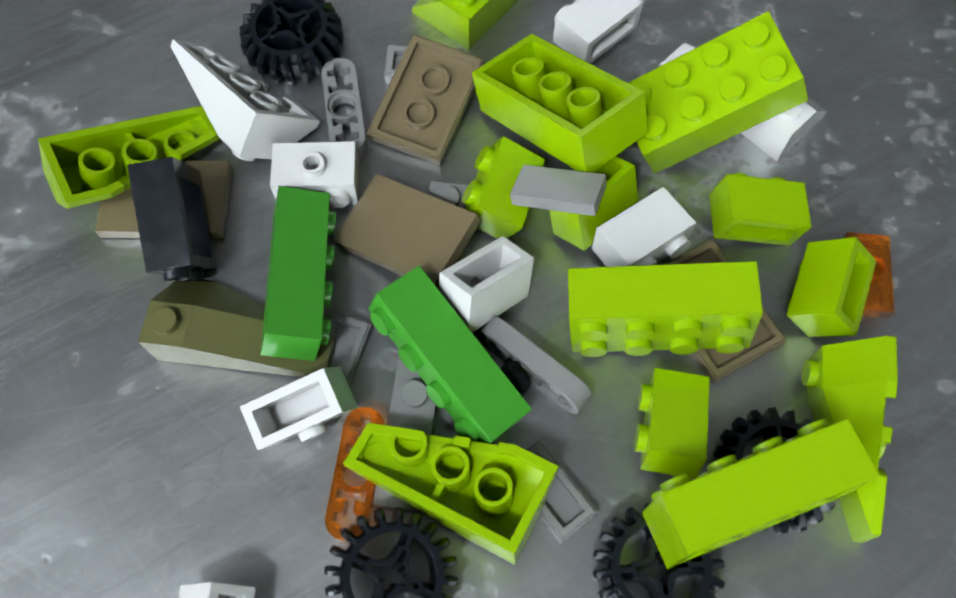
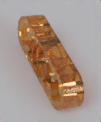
M369 407L353 410L344 421L325 515V525L328 532L335 540L343 544L350 543L340 535L343 528L336 522L337 516L343 517L346 515L349 502L346 498L339 499L341 492L356 498L366 496L363 503L355 499L353 514L356 518L363 515L369 525L371 523L376 485L367 480L361 486H349L344 481V472L347 467L343 464L349 454V448H353L359 438L358 432L354 430L355 427H362L364 420H370L374 424L385 425L381 414ZM351 525L349 530L356 537L362 533L357 525Z

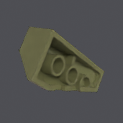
M175 280L150 300L138 343L158 361L305 377L322 368L330 367L335 337L330 334L328 345H320L315 361L260 356L265 304L219 283L204 281L178 282V280Z

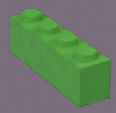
M285 186L278 187L273 214L260 356L315 361L320 345H328L331 319L323 318L324 307L330 306L333 283L332 281L325 280L326 270L331 271L334 245L327 244V236H333L336 222V211L329 210L330 193Z
M419 265L376 293L368 308L371 312L370 318L372 323L382 335H389L399 348L398 355L403 364L410 371H416L426 383L427 394L433 403L439 408H445L455 421L454 427L459 436L471 438V441L490 444L532 410Z

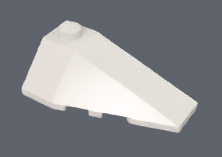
M683 43L662 61L659 67L696 47ZM808 97V101L745 130L741 134L777 162L825 116L827 110Z

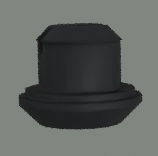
M508 361L502 366L501 370L520 395L523 396L531 385V378L520 370L521 365L519 361Z

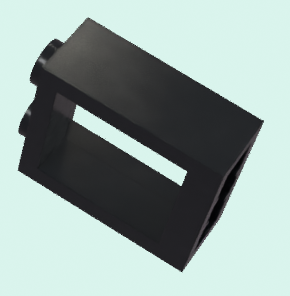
M174 157L127 165L146 273L163 275L164 281L178 280V282L204 279V271L217 269L200 170Z

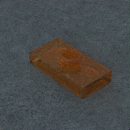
M847 232L843 238L856 237L876 259L862 316L889 318L895 313L890 237Z

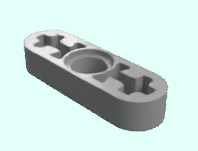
M334 58L331 62H326L321 71L330 142H345L343 130L350 129L360 160L367 152V140L356 67L348 59ZM342 74L344 75L345 89L338 90L336 76ZM343 103H348L355 107L354 111L347 116H339L334 113V109Z
M493 317L478 332L480 341L488 350L505 363L508 361H519L521 365L520 370L531 378V384L568 412L578 414L591 399L592 392L581 379L504 320Z

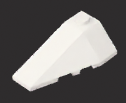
M172 40L171 48L218 137L232 149V154L237 158L245 161H254L255 158L272 159L273 143H297L318 127L320 120L300 103L289 96H283L282 100L267 92L270 86L268 83L239 73V65L207 45Z

